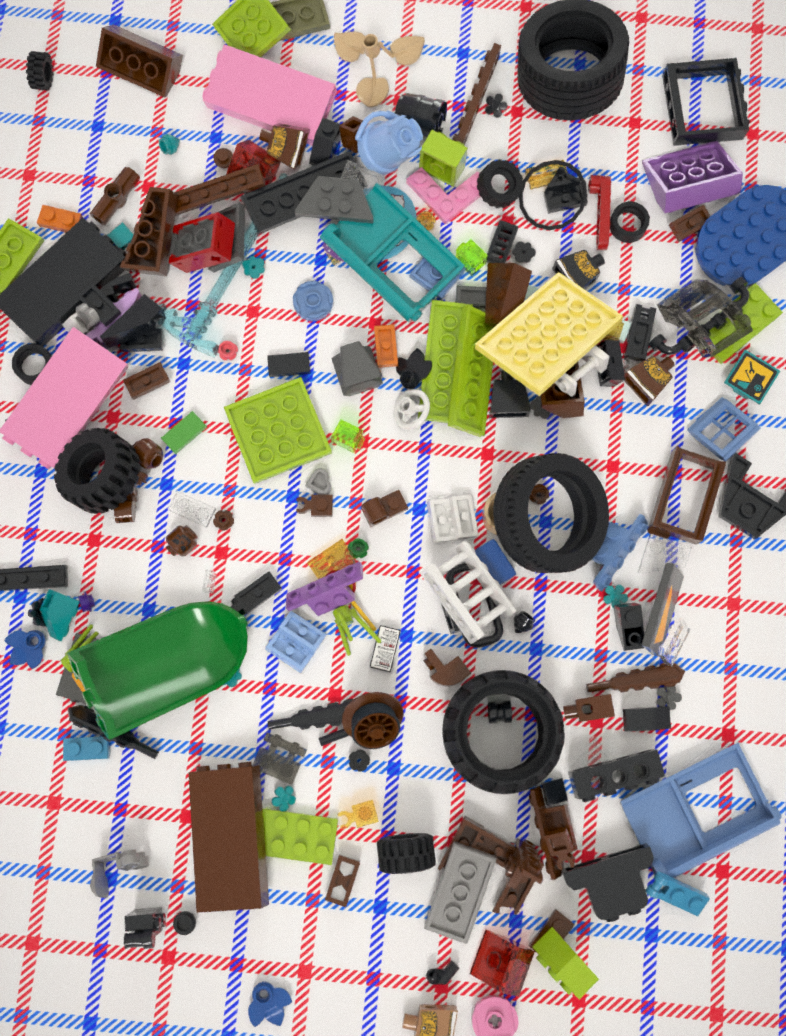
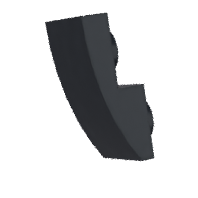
M128 273L110 281L100 291L112 303L119 301L117 294H125L135 289L136 284L132 275Z
M670 706L623 709L624 731L671 729Z

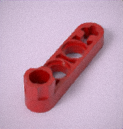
M590 175L588 192L590 194H598L596 250L607 251L610 235L611 176Z

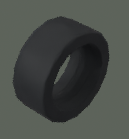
M627 201L621 203L615 208L610 218L611 234L617 240L624 243L638 241L644 236L649 226L650 216L648 211L637 202ZM624 213H631L638 217L641 226L637 231H626L618 224V217Z
M35 343L21 346L12 358L14 373L24 383L29 385L33 384L40 373L26 375L22 370L23 361L32 354H41L45 359L46 366L52 357L48 350Z

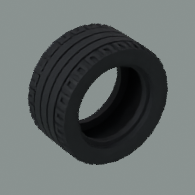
M560 0L536 11L524 24L518 42V84L520 93L526 102L534 110L547 117L568 121L592 117L612 105L620 95L624 85L630 41L628 30L622 19L610 8L590 0ZM580 50L594 55L600 62L586 70L564 71L552 67L545 59L555 52Z

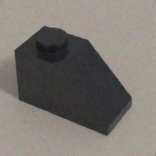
M322 117L314 137L309 164L317 165L334 157L341 141L340 123Z

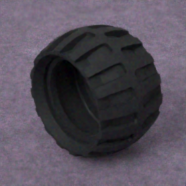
M490 671L467 681L451 698L443 719V744L452 766L467 782L487 792L514 794L536 786L554 769L560 759L564 745V720L552 694L535 679L515 671ZM506 694L520 699L530 708L537 721L538 738L534 751L525 762L512 769H493L480 762L470 748L467 737L468 719L475 706L490 695Z

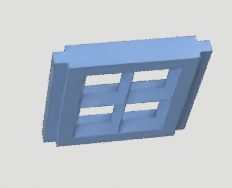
M721 397L687 431L719 459L727 461L761 427L730 401ZM727 410L734 417L723 427L715 419L723 411ZM738 419L746 427L735 436L727 429ZM714 423L721 430L711 439H708L701 432L709 424ZM725 432L732 440L721 449L713 442Z

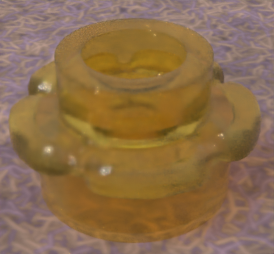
M423 211L416 218L428 231L434 228L436 219L431 212Z

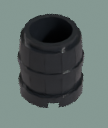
M406 93L400 96L395 108V114L400 116L406 115L405 118L407 119L413 118L420 126L423 137H428L431 130L443 132L444 128H441L443 121H446L447 102L442 99L435 100L425 95Z

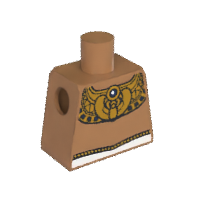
M420 1004L418 1016L404 1013L402 1028L415 1031L414 1036H454L458 1014L457 1006Z

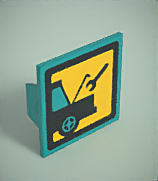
M744 350L724 383L733 388V392L745 399H751L760 405L781 371L749 351Z

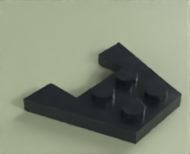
M735 453L730 460L718 517L755 540L786 515V489L778 502H775L742 481L752 463Z

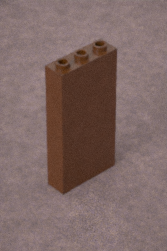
M252 762L238 763V767L231 768V764L217 765L215 770H210V766L196 767V771L188 772L196 912L262 909L269 905L260 765L252 766Z

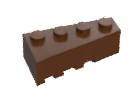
M157 187L149 188L141 209V217L138 224L136 223L133 238L127 246V254L124 261L122 260L120 268L133 273L167 277L178 197L172 190Z

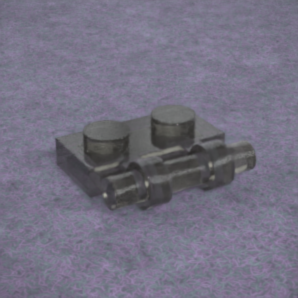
M267 732L263 741L271 744L269 750L260 747L252 766L260 765V772L293 785L301 763L294 761L296 754L305 757L307 749L301 747L300 743L295 741L291 743L282 739L281 735H272ZM280 747L289 751L287 757H284L275 752Z

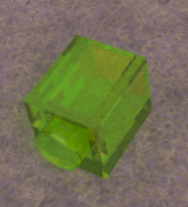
M472 239L467 243H461L456 249V257L465 265L466 272L471 276L477 273L487 262L488 255Z
M340 419L331 436V441L354 453L356 449L362 447L365 438L363 437L362 429Z

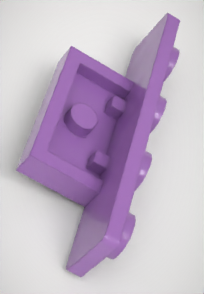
M361 562L354 563L321 579L310 582L303 587L292 590L286 595V609L291 611L307 604L317 616H320L355 601V594L348 585L363 579V565Z

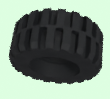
M92 428L91 431H82L81 435H75L71 438L72 441L67 443L63 447L65 448L64 451L59 454V461L55 464L54 468L56 471L54 480L57 483L55 485L61 497L85 512L92 514L109 512V509L114 510L119 507V503H124L129 493L132 494L134 491V484L138 483L139 476H137L140 473L139 456L131 444L109 429ZM105 460L100 474L90 482V477L95 467Z

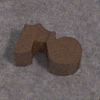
M135 484L133 487L134 491L132 494L129 493L126 497L127 500L124 503H119V507L114 509L116 523L135 522V509L137 508L136 502L138 501V491Z

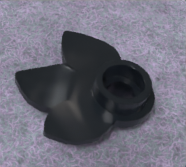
M416 348L407 360L399 357L396 371L400 375V382L403 387L413 389L419 384L420 380L427 378L432 369V361H425L424 354L419 348Z

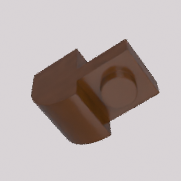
M432 649L424 653L425 659L423 662L430 671L434 669L436 672L429 678L440 686L456 685L471 674L459 656L444 666Z

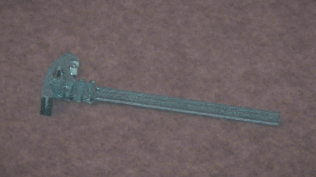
M280 174L277 181L285 177H288L287 174ZM253 222L244 235V259L259 235ZM244 260L224 268L207 299L204 302H199L200 310L196 309L193 312L195 318L178 317L175 308L167 310L164 303L160 304L159 306L163 309L166 316L162 327L171 336L185 345L215 358L219 351L218 344L214 341L202 340L203 336L201 333L207 332L208 329L205 325H210L212 323L210 317L217 315L216 306ZM174 326L189 329L186 333H182L175 329Z

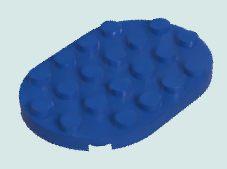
M773 185L752 187L705 221L697 234V247L695 250L700 267L710 279L722 286H730L736 279L743 276L748 282L746 286L748 287L760 281L786 261L785 189Z

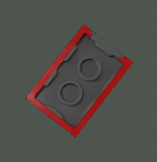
M216 212L174 225L169 264L188 273L231 261L235 222Z

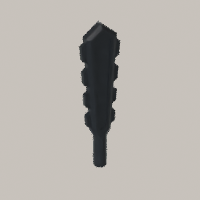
M353 699L344 700L342 704L337 702L330 703L325 708L321 705L313 707L312 711L307 709L299 710L292 717L268 721V729L294 726L305 730L309 729L310 726L323 728L326 724L340 726L344 709Z
M82 705L68 708L69 721L79 728L84 727L94 735L99 734L109 742L114 741L119 747L135 749L154 760L157 758L159 751L140 742L131 731L109 740L97 724L96 713H94L93 709Z

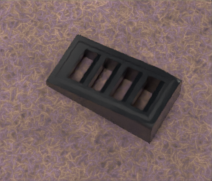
M502 220L499 221L485 262L506 263L518 232V226ZM498 237L508 240L509 243L499 240ZM495 245L505 248L506 251L495 248ZM492 252L503 256V259L492 256Z

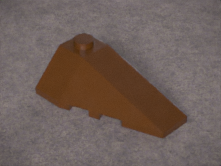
M579 363L574 364L566 374L570 376L578 370ZM581 378L576 381V393L572 397L561 391L553 383L540 395L542 408L561 418L584 416L585 400Z

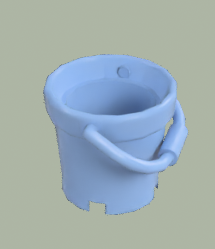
M389 110L372 112L365 117L357 131L355 140H357L361 161L367 169L378 175H387L397 170L403 162L416 156L421 151L422 146H419L420 141L423 140V134L420 126L413 118L407 119L405 118L406 115L400 116ZM378 116H384L388 119V121L378 120L367 124L371 119Z

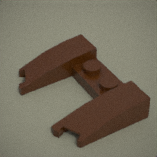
M464 816L437 869L440 871L445 867L453 841L496 856V863L504 867L509 854H514L516 846L486 830L483 825ZM539 858V862H540V866H541V870H542V868H543V866H544V861ZM523 875L516 889L508 886L506 881L492 912L500 914V907L514 908V914L517 915L535 881Z

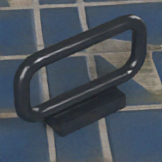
M466 563L458 564L447 572L445 579L448 584L452 585L455 583L454 576L470 569ZM490 596L485 598L489 611L497 607ZM441 604L450 635L460 632L459 627ZM500 615L492 620L495 627L493 635L481 638L470 644L462 633L465 642L475 648L485 647L498 642L504 631Z

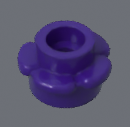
M84 592L83 595L78 596L82 612H92V607H95L92 594L87 595Z

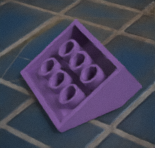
M718 141L642 160L656 202L664 213L730 197L741 192L743 172Z

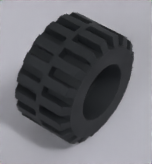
M400 834L384 837L377 841L379 871L383 873H414L428 870L436 865L433 836L430 834Z

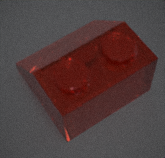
M485 929L469 974L503 994L519 997L535 951L514 940Z

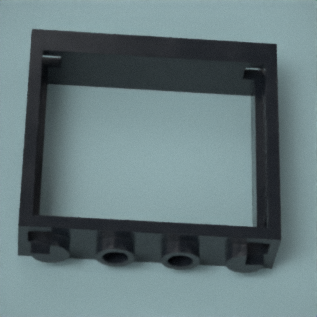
M737 58L666 64L662 78L673 146L710 143L713 141H735L745 138L749 131L750 120L747 118L748 106L747 102L744 101V84L741 83V69L738 67ZM726 75L735 127L686 131L677 79Z

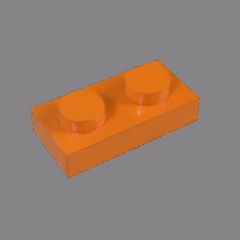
M42 205L37 224L40 227L67 233L83 216L80 213Z
M395 325L374 326L377 367L398 366Z

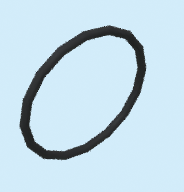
M559 160L542 162L531 169L523 179L524 186L519 197V205L525 219L535 227L545 230L561 229L574 222L583 211L587 199L586 181L581 172L572 164ZM554 164L566 166L578 175L582 183L583 199L580 208L571 219L563 224L554 226L538 224L529 217L523 206L525 184L534 172L544 166Z

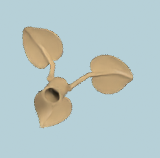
M355 31L334 33L335 49L342 60L355 62L359 59L360 54H366L370 59L372 78L362 79L356 87L358 99L367 107H375L381 104L389 92L387 80L385 78L376 79L374 58L379 55L380 49L391 58L396 57L398 64L407 66L414 64L420 58L425 43L424 37H401L390 45V52L382 42H378L374 34L365 36Z

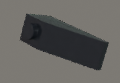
M144 294L100 338L104 345L110 348L149 334L162 326L166 319L165 313L158 304Z

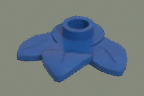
M17 630L4 639L8 645L14 647L9 661L11 665H22L27 662L29 667L34 669L41 663L43 659L42 649L46 644V637L41 631L31 630L27 633ZM37 637L39 641L36 645H33L32 640Z
M266 981L259 982L252 991L253 1001L248 1008L250 1022L256 1027L265 1018L270 1023L281 1026L284 1019L283 1007L292 1003L291 996L283 988H274L271 983ZM263 989L267 990L268 996L262 997L260 991Z

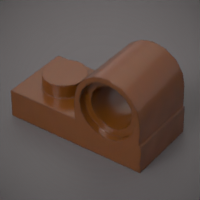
M397 490L382 498L375 497L362 504L361 510L371 528L408 510V506L400 490Z

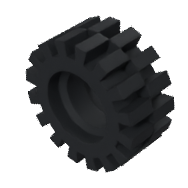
M29 52V56H27L28 62H26L28 85L31 89L50 90L52 87L51 82H53L52 76H54L51 55L47 52Z

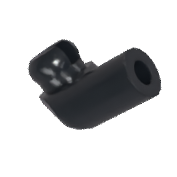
M451 960L444 969H429L426 973V979L430 984L445 985L452 979L460 967Z

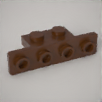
M541 786L530 789L529 801L531 806L534 807L536 828L540 831V847L545 852L546 871L550 874L551 880H556L562 876V871L557 866L558 856L551 857L544 838L545 832L566 827L574 847L573 851L578 849L567 804L546 808Z
M517 838L514 854H509L504 863L507 885L516 889L523 875L541 884L543 876L536 846L529 840L524 839L522 841Z

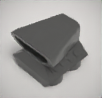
M360 341L341 346L340 353L331 358L343 396L356 395L378 388L383 384L381 379L382 373L377 367L371 346H363Z

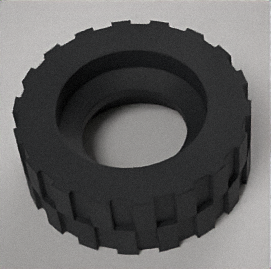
M502 159L494 160L480 172L477 179V190H479L480 197L489 206L505 208L520 197L523 191L522 187L524 186L523 177L520 174V170L513 163L507 160L503 161ZM503 175L507 179L509 189L506 193L501 194L493 189L491 184L493 176Z

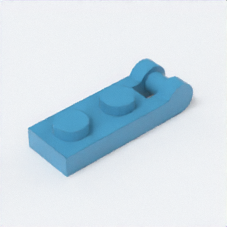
M659 871L654 876L655 881L653 884H649L645 890L652 898L661 899L695 916L700 915L710 900L707 893Z

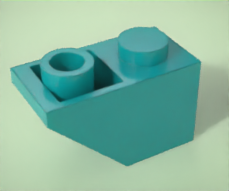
M51 589L48 590L40 611L50 637L62 642L63 637L69 632V624L72 617L78 612L80 601Z

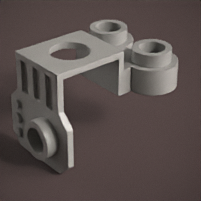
M133 849L92 859L93 875L90 881L92 893L96 897L108 898V879L105 875L104 863L116 860L117 869L124 871L146 868L149 866V861L145 852L136 853V850Z

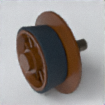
M370 692L356 697L346 706L342 714V725L345 732L353 738L357 745L366 749H379L391 744L398 737L400 724L403 720L401 703L394 696L383 692Z

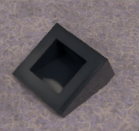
M563 778L541 783L547 806L568 800Z

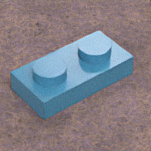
M103 737L63 738V761L110 759V742L103 739Z

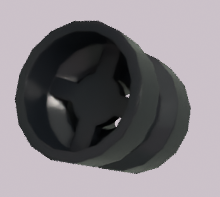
M503 701L502 703L488 702L489 724H494L498 721L512 723L511 701Z

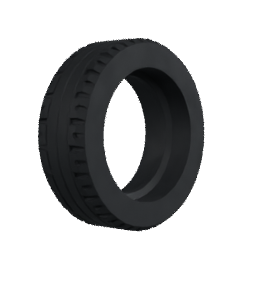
M550 453L524 459L508 470L496 491L493 518L498 539L505 552L514 562L536 573H563L580 569L596 556L607 534L609 506L600 480L588 465L571 455ZM544 477H551L564 487L571 499L574 512L571 534L564 546L556 551L548 550L537 540L531 529L528 517V503L531 492L536 483Z

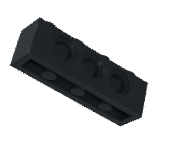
M649 749L568 771L574 797L579 800L582 799V802L595 800V795L602 793L604 796L614 795L617 793L616 790L624 788L625 791L638 788L637 784L646 782V785L659 782L658 778L665 777L659 753L656 749ZM637 764L642 768V773L639 776H635L633 771ZM616 770H619L621 773V778L618 782H614L612 779V774ZM594 776H598L600 779V784L596 788H593L591 785V779Z

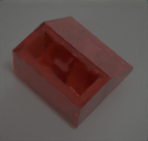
M251 140L237 143L226 175L259 164L265 184L268 185L275 179L281 162L268 155L265 149Z

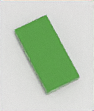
M192 411L162 436L161 439L176 455L203 432L207 426Z

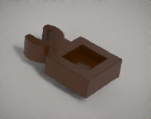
M311 494V500H307L304 497L296 498L297 502L305 504L304 508L296 509L298 514H305L307 511H311V517H333V495Z
M567 828L545 832L544 838L551 857L558 856V868L563 870V861L565 860L573 868L575 858L571 852H573L574 847Z

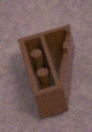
M488 263L485 324L495 327L524 302L532 270L516 263Z

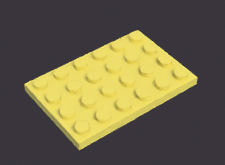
M558 272L475 343V349L540 396L622 322L623 315Z

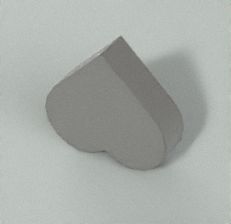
M85 303L76 307L78 317L88 330L100 321L98 313L93 308H89Z
M323 468L316 469L305 484V487L318 495H328L331 492L328 472Z

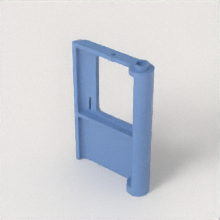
M739 743L620 801L621 807L639 844L647 843L651 848L653 862L650 866L654 875L659 871L673 878L780 825V819L782 818L776 806L772 807L768 803ZM733 768H738L755 801V807L707 832H703L686 799V792Z

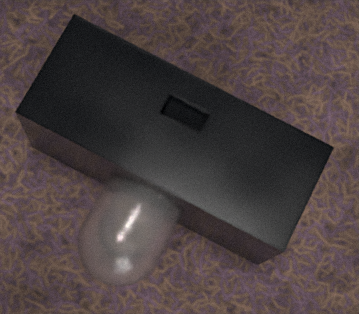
M604 340L597 347L609 355L607 369L602 373L598 372L599 385L602 387H614L625 381L624 370L629 368L630 362L627 358H622L619 341Z

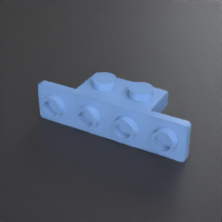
M639 514L629 530L613 522H610L608 525L605 540L596 556L592 559V561L603 566L593 580L594 585L599 591L602 592L605 587L610 585L615 572L623 566L624 559L634 550L640 536L646 533L648 522L644 515Z

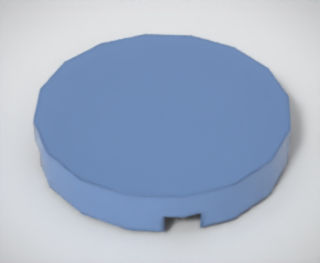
M307 281L301 284L295 291L293 307L297 315L302 319L319 321L326 318L331 312L333 295L329 287L321 284V282Z

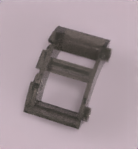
M696 279L656 304L665 322L671 323L678 328L683 326L689 331L688 337L702 357L715 356L753 331L750 326V318L741 312L725 292L708 280ZM706 300V301H704L703 303H701V304H699L698 306H696L695 308H693L692 310H690V311H688V312L686 311V310H688L689 308H691L692 306H694V305H696L697 303H699L700 301ZM720 308L733 323L737 331L714 345L698 321Z

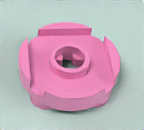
M490 995L482 998L475 1004L471 1021L476 1036H513L517 1031L518 1016L514 1006L507 998ZM494 1014L497 1017H501V1021H498V1026L493 1027L492 1023H488V1020Z

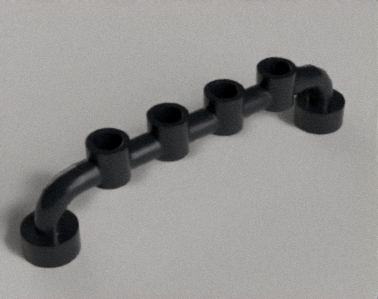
M743 276L736 279L729 288L734 294L740 293V299L732 302L721 313L715 314L707 323L697 327L694 332L683 337L676 345L670 347L665 345L667 339L662 334H659L650 341L649 346L653 351L659 350L667 355H674L681 350L684 353H688L694 348L695 344L693 342L699 338L701 342L705 341L711 335L710 330L715 327L717 330H720L727 324L726 318L732 316L735 319L743 313L742 307L749 300V291L746 288L748 282Z

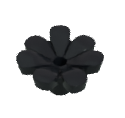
M41 598L31 604L32 609L28 610V616L33 618L34 625L45 627L46 624L40 611L44 598Z

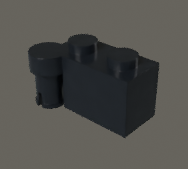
M162 907L134 909L124 916L125 931H131L124 934V948L143 947L144 949H151L155 947L156 936L166 926V915L162 913Z

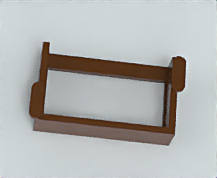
M676 446L671 452L647 532L663 539H668L672 536L695 545L702 542L726 461H718ZM681 459L712 469L694 533L662 522Z

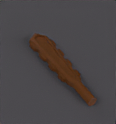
M666 662L661 663L659 667L653 665L645 667L642 671L634 669L629 674L620 672L610 680L586 684L588 693L607 689L619 690L623 693L628 692L629 689L640 691L644 687L657 689L660 685L674 687L681 682L685 670L676 663Z

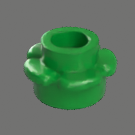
M356 538L348 544V551H350L351 557L357 559L358 557L364 558L367 555L369 546L364 540Z

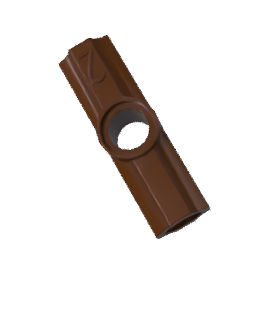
M124 167L114 182L105 186L104 195L90 212L91 217L100 224L106 225L116 210L126 204V197L140 180V176L130 167Z

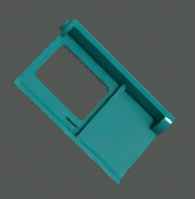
M376 183L373 189L365 196L373 215V224L340 220L336 225L332 223L327 226L322 232L320 239L407 322H416L423 314L421 311L459 275L465 265L386 190ZM403 240L413 247L443 277L419 302L411 300L377 267V264Z

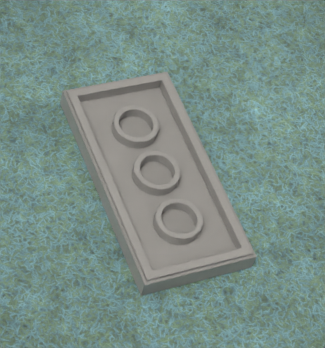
M453 841L424 929L467 944L497 857Z

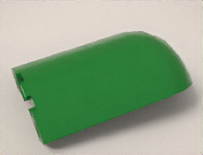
M209 601L193 602L167 610L72 650L67 654L75 679H79L85 689L82 695L88 708L94 707L97 724L105 736L111 740L202 697L228 682L241 667L246 655L248 639L246 627L248 622L244 615L223 603Z

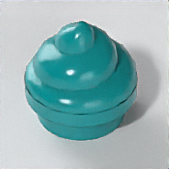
M165 134L159 139V147L164 154L172 155L177 152L180 139L173 135Z

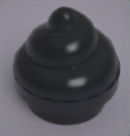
M521 611L513 618L515 633L528 632L534 627L535 619L525 611Z

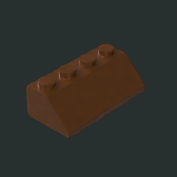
M113 24L101 29L95 67L165 98L179 76L183 55Z

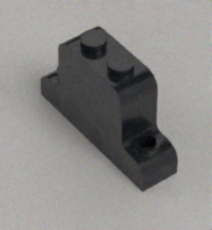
M645 843L576 864L573 868L569 866L561 871L566 884L572 890L586 888L592 910L599 919L613 922L618 920L619 916L628 913L629 916L639 914L641 909L647 905L648 897L640 871L651 867L653 854L650 846Z

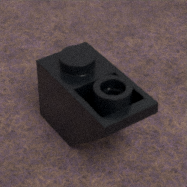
M635 602L614 605L615 623L623 650L643 649L644 626L641 605Z

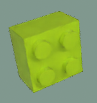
M431 130L420 151L419 168L422 167L427 174L454 187L465 169L468 148L459 141L449 139L441 132Z
M553 927L533 946L539 954L536 959L545 969L548 966L550 967L547 972L557 983L560 980L562 981L559 985L568 995L573 992L580 1000L599 980Z

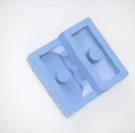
M290 611L279 626L276 634L267 644L265 650L299 673H302L327 634L293 611Z

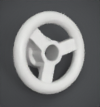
M418 389L404 392L397 399L394 406L393 414L396 423L404 429H414L420 426L429 414V398L423 391ZM410 396H419L423 400L424 405L415 404ZM416 412H422L416 421L408 423L412 415H415Z

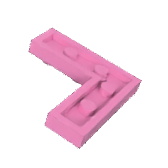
M422 167L406 179V183L445 225L480 197L479 190H477V179L480 174L478 171L448 195Z

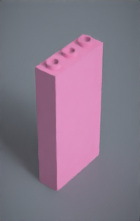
M224 44L222 51H219L217 54L216 67L210 73L208 88H205L202 98L206 107L270 131L278 123L308 128L310 133L307 144L313 146L314 137L322 117L328 118L336 97L337 89L335 84Z
M73 327L1 427L0 433L4 435L2 439L11 445L17 443L22 447L21 452L29 457L35 455L40 459L38 463L47 469L55 468V464L59 461V454L65 449L63 447L72 441L71 438L75 435H81V432L85 430L128 369V364Z

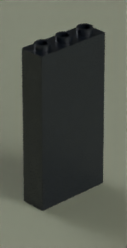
M82 218L0 294V310L38 345L44 347L64 328L62 324L76 313V307L82 304L77 295L91 282L100 290L104 285L116 279L125 271L120 268L122 260L124 261L126 253L120 247L116 249L113 246L114 242L106 234L102 236L99 233L100 229L92 221L88 223Z

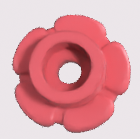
M224 341L219 345L218 353L222 360H233L237 356L238 347L236 344H233L231 341Z

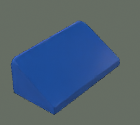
M495 539L488 541L475 550L477 557L487 566L490 575L500 585L516 575V571Z

